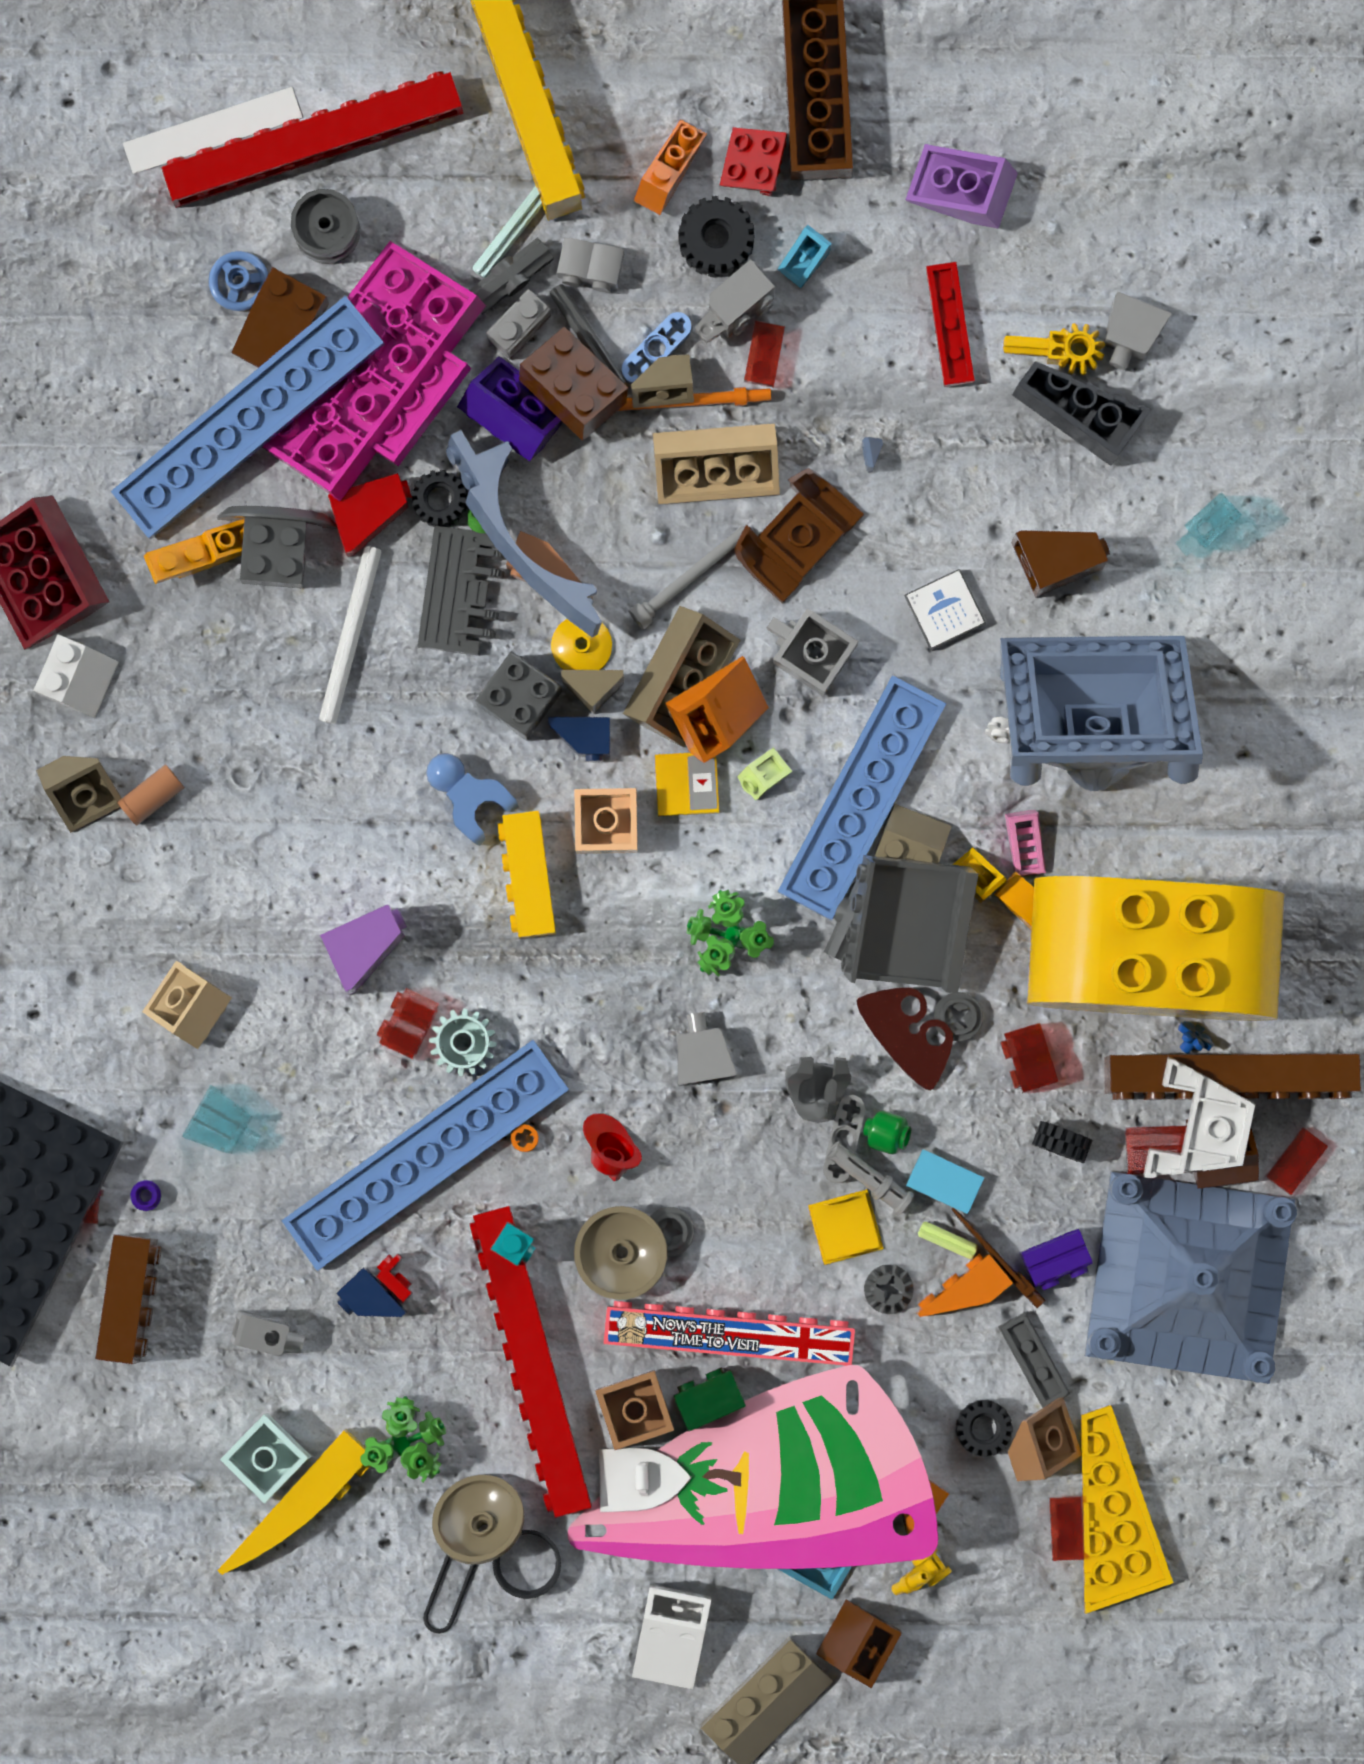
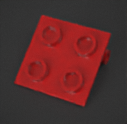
M733 127L719 186L760 190V194L772 196V192L776 191L777 188L776 182L781 171L780 165L783 162L782 156L787 145L788 133Z

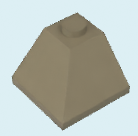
M62 756L36 770L44 791L70 833L120 807L117 802L122 797L98 758Z

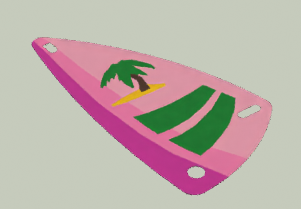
M847 1365L820 1372L765 1391L745 1400L746 1407L690 1432H684L657 1450V1452L679 1463L691 1476L687 1485L675 1497L658 1507L648 1510L600 1512L599 1496L592 1503V1507L586 1509L568 1529L570 1544L579 1550L662 1563L746 1569L835 1568L920 1560L931 1556L938 1545L937 1518L933 1494L914 1438L890 1398L870 1374L858 1365ZM851 1380L858 1383L859 1410L855 1415H850L846 1408V1385ZM902 1513L910 1515L915 1524L913 1531L906 1536L897 1534L893 1528L895 1517ZM602 1524L606 1527L607 1531L603 1537H586V1525Z

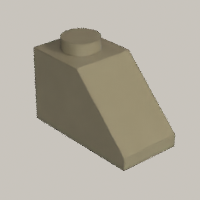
M689 354L659 357L631 384L633 408L694 402Z

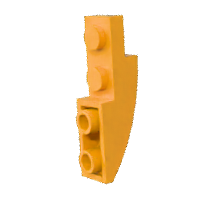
M245 519L207 530L202 535L147 552L144 555V559L154 583H161L176 577L180 579L241 556Z

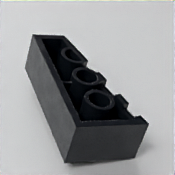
M1036 361L1018 383L1012 396L1110 466L1152 410L1144 405L1138 406L1128 402L1127 398L1117 394L1114 396L1099 390V387L1093 384H1085L1072 379V376Z

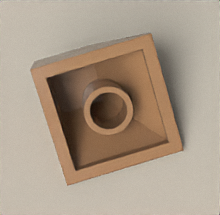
M1064 1397L1054 1400L1021 1422L1008 1451L1017 1481L1045 1480L1081 1456V1450Z

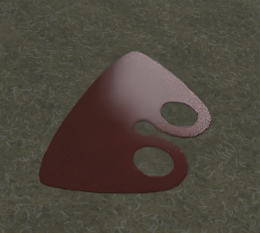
M893 988L859 997L856 1000L859 1012L883 1048L918 1085L926 1090L931 1091L934 1089L951 1053L953 1032L950 1027L941 1020L931 1019L920 1026L918 1033L912 1034L909 1031L910 1024L918 1023L923 1019L928 1008L925 997L917 989ZM907 996L916 997L920 1002V1010L915 1015H906L901 1009L902 1000ZM931 1027H940L945 1033V1040L939 1046L929 1044L926 1039V1032Z

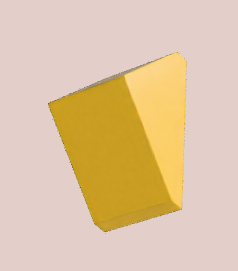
M973 847L952 864L971 867L978 873L975 898L980 903L1007 881Z

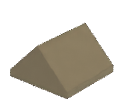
M561 670L563 684L593 714L624 684L623 670Z

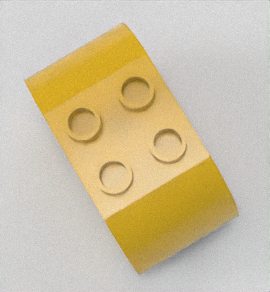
M1048 876L1035 878L1027 1004L1063 1010L1233 1021L1277 1020L1285 894L1274 890L1244 886L1111 877Z

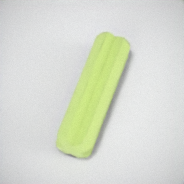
M923 1222L918 1231L919 1237L965 1258L972 1259L977 1251V1244L929 1222Z

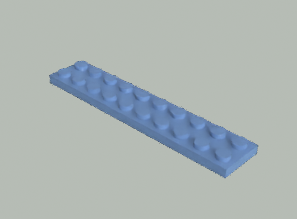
M344 296L116 486L111 493L149 539L154 538L382 348L385 343L352 302Z
M532 1040L281 1221L314 1268L319 1271L511 1133L518 1126L568 1092L569 1089L535 1041Z

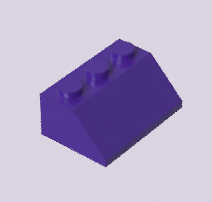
M500 356L470 382L457 405V408L463 411L470 419L475 420L487 429L493 436L499 438L504 443L508 441L512 449L528 461H531L546 446L563 423L519 381V370Z

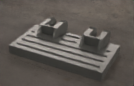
M434 526L417 644L418 648L478 656L480 641L467 640V636L486 639L496 638V631L492 629L469 627L470 617L488 621L498 620L499 613L495 611L471 608H485L489 582L476 580V576L503 579L505 571L498 568L477 567L479 557L497 561L507 560L499 550H493L494 544L486 533Z

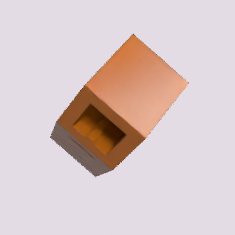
M680 119L641 178L634 201L661 215L678 188L707 133Z
M979 1253L966 1264L969 1270L959 1277L956 1273L953 1274L942 1284L945 1289L936 1297L931 1293L918 1303L921 1309L916 1314L919 1317L987 1304L1011 1286L1013 1282L990 1254L982 1257Z

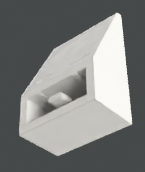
M650 1584L632 1677L693 1689L707 1625L711 1596Z

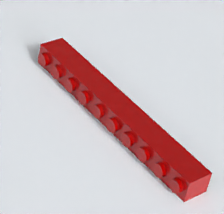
M438 71L426 77L427 80L418 83L407 81L400 84L397 90L388 93L386 90H380L370 94L369 99L360 102L349 100L342 103L339 109L330 112L328 109H322L312 113L311 118L302 121L300 119H291L282 124L283 127L272 131L270 128H264L256 131L253 137L244 140L242 138H233L224 143L225 146L214 150L213 147H206L198 150L195 156L186 159L182 156L167 161V165L162 166L161 169L175 208L464 114L451 72L444 74L443 71Z
M506 1206L473 1215L475 1222L469 1223L473 1240H480L483 1252L477 1254L482 1271L488 1270L491 1282L486 1283V1288L490 1301L496 1300L499 1312L494 1313L498 1331L504 1330L507 1342L502 1343L506 1361L512 1360L515 1372L510 1373L514 1390H521L524 1402L518 1405L523 1422L529 1420L532 1432L527 1433V1439L531 1452L537 1450L540 1463L535 1464L539 1482H546L548 1493L543 1494L547 1511H553L556 1518L591 1508V1500L526 1263L521 1261L516 1266L491 1250L507 1222L516 1227L511 1207Z

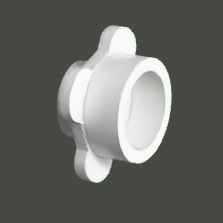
M1003 717L992 718L991 722L988 723L987 727L989 729L985 730V734L998 743L1010 742L1008 719Z

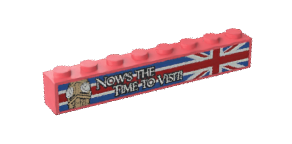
M614 1301L613 1306H607L604 1344L847 1366L852 1365L855 1328L848 1327L849 1321L830 1320V1326L817 1325L818 1319L799 1317V1323L786 1322L787 1316L768 1314V1320L756 1319V1313L737 1312V1317H726L725 1310L707 1309L706 1315L694 1314V1308L676 1306L675 1312L663 1311V1305L645 1303L644 1309L632 1308V1302Z

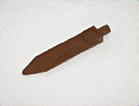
M952 1208L951 1210L960 1222L1011 1276L1010 1280L1036 1308L1041 1306L1046 1300L1019 1271L1016 1273L973 1225L955 1208Z

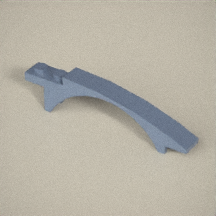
M461 430L451 434L446 448L448 459L453 465H457L461 472L462 482L466 489L469 490L466 505L494 546L523 579L554 608L589 636H596L602 621L592 606L594 602L591 597L597 594L594 585L559 577L537 565L516 545L503 522L498 502V485L500 476L509 462L508 456L512 451L509 442L507 441L476 455Z

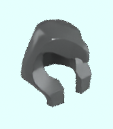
M800 1057L799 1064L787 1066L785 1073V1084L798 1115L803 1120L815 1123L830 1121L835 1116L841 1099L851 1081L848 1060L834 1057L833 1066L814 1063L812 1057Z

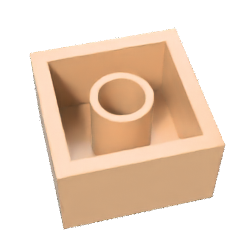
M636 788L574 789L576 854L638 853Z

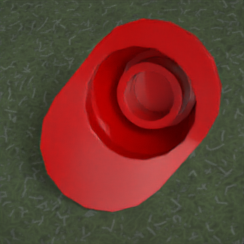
M595 1113L586 1118L583 1123V1133L592 1148L591 1163L597 1171L609 1176L613 1181H618L628 1169L639 1166L642 1161V1154L627 1130L618 1120L603 1113Z

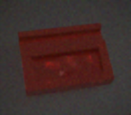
M1187 1126L1126 1127L1127 1174H1144L1149 1148L1181 1153Z

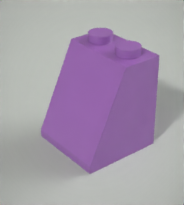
M387 904L320 935L341 983L348 994L356 993L405 937L402 929L407 926L398 908L393 910Z

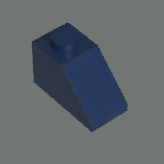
M548 717L549 727L579 757H585V762L599 763L604 762V757H610V717Z
M363 1267L336 1293L341 1298L337 1303L348 1315L354 1312L357 1316L403 1317L408 1313L366 1267Z

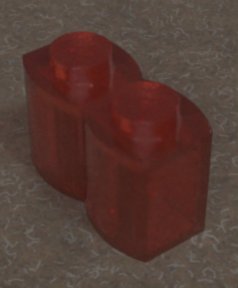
M408 988L403 993L398 991L390 1008L395 1010L390 1021L384 1019L377 1032V1036L381 1037L379 1044L414 1060L439 1010L440 1004Z
M1040 1023L1004 1033L1005 1040L1001 1041L1000 1045L1005 1060L1011 1058L1014 1070L1009 1071L1014 1089L1020 1088L1023 1094L1058 1083L1056 1071Z

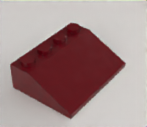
M53 495L32 498L0 520V605L24 650L85 619L110 602Z

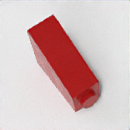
M398 473L351 487L341 501L328 494L347 557L354 556L409 508L407 499L412 497L407 480L401 481Z

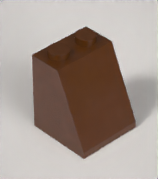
M1021 530L1015 533L1011 541L1035 598L1103 570L1108 562L1107 556L1110 555L1105 539H1099L1096 532Z

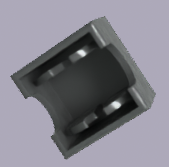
M510 651L475 702L479 708L502 721L513 732L527 741L562 693V687Z

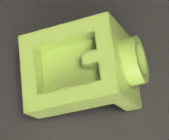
M773 747L750 763L737 777L744 791L750 794L754 800H757L767 790L786 778L792 770Z

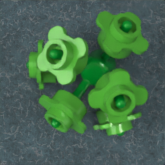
M719 890L717 894L712 896L714 901L708 905L709 909L714 908L715 914L712 915L713 922L728 927L726 930L711 927V918L703 916V909H698L696 917L691 916L687 923L686 932L691 935V945H696L697 940L706 941L708 945L703 953L697 952L701 958L697 963L700 965V971L706 972L709 976L714 972L719 977L721 969L727 970L731 967L730 960L735 954L734 947L739 949L745 948L748 950L750 957L757 958L761 951L766 948H772L774 944V939L768 935L764 922L756 921L754 926L748 928L739 925L743 919L742 908L745 906V902L742 898L737 897L739 895L738 892L731 894L729 890Z
M407 1396L403 1398L396 1397L395 1403L387 1402L391 1409H385L382 1413V1419L386 1421V1430L392 1437L385 1441H377L375 1437L367 1438L365 1441V1453L361 1455L360 1460L364 1466L370 1465L376 1468L377 1472L384 1473L388 1470V1463L392 1458L401 1457L402 1466L408 1470L407 1476L411 1479H417L421 1476V1482L424 1483L427 1477L433 1479L436 1474L440 1473L439 1468L442 1463L437 1461L440 1453L437 1452L433 1455L428 1452L427 1445L423 1442H418L415 1446H410V1444L423 1438L428 1445L437 1442L438 1446L441 1447L444 1445L442 1436L446 1434V1429L442 1420L439 1417L434 1418L431 1412L428 1411L425 1412L426 1419L419 1422L420 1432L407 1438L406 1435L409 1432H414L417 1429L414 1415L415 1412H420V1409L414 1407V1401L409 1400Z

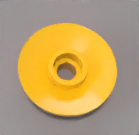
M566 619L559 624L552 636V655L556 663L563 670H601L611 656V635L603 623H601L598 634L591 637ZM578 639H585L587 641L585 649H578L575 644Z

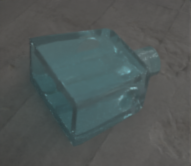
M1221 492L1184 525L1188 532L1175 544L1186 556H1189L1200 545L1206 550L1242 518V514ZM1204 522L1212 526V530L1206 535L1198 531V528Z
M213 1085L209 1086L182 1135L185 1139L228 1154L233 1153L237 1144L253 1152L262 1136L247 1128L253 1116Z

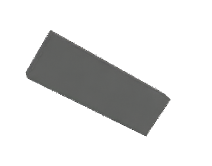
M1026 1312L998 1326L1042 1408L1058 1398L1070 1395L1068 1388Z

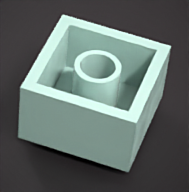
M266 1413L220 1460L265 1504L308 1461L311 1455Z

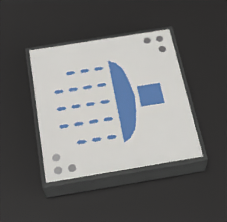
M960 569L904 595L930 651L986 625Z

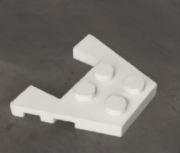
M1168 1057L1162 1085L1192 1091L1194 1094L1182 1152L1175 1153L1149 1148L1144 1177L1153 1178L1166 1174L1176 1175L1196 1170L1206 1171L1243 1166L1255 1104L1176 1059Z

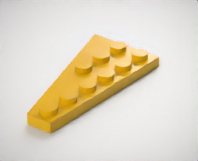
M1111 1405L1081 1414L1085 1614L1173 1584Z

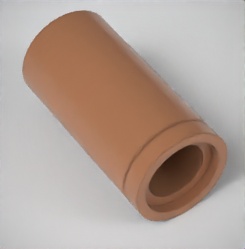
M165 764L117 803L130 820L138 826L185 787Z

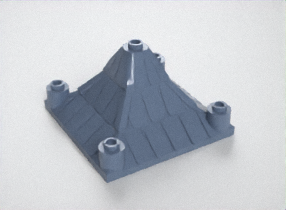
M1185 636L1000 638V678L1004 682L1011 747L1010 777L1014 782L1022 786L1037 783L1041 779L1042 763L1067 770L1070 777L1080 787L1089 791L1104 790L1121 780L1129 773L1130 769L1161 761L1168 762L1167 774L1170 779L1179 784H1187L1198 778L1203 751Z
M1110 1172L1084 1356L1270 1384V1379L1275 1372L1273 1355L1291 1225L1297 1216L1295 1199L1216 1187L1197 1189L1196 1184Z

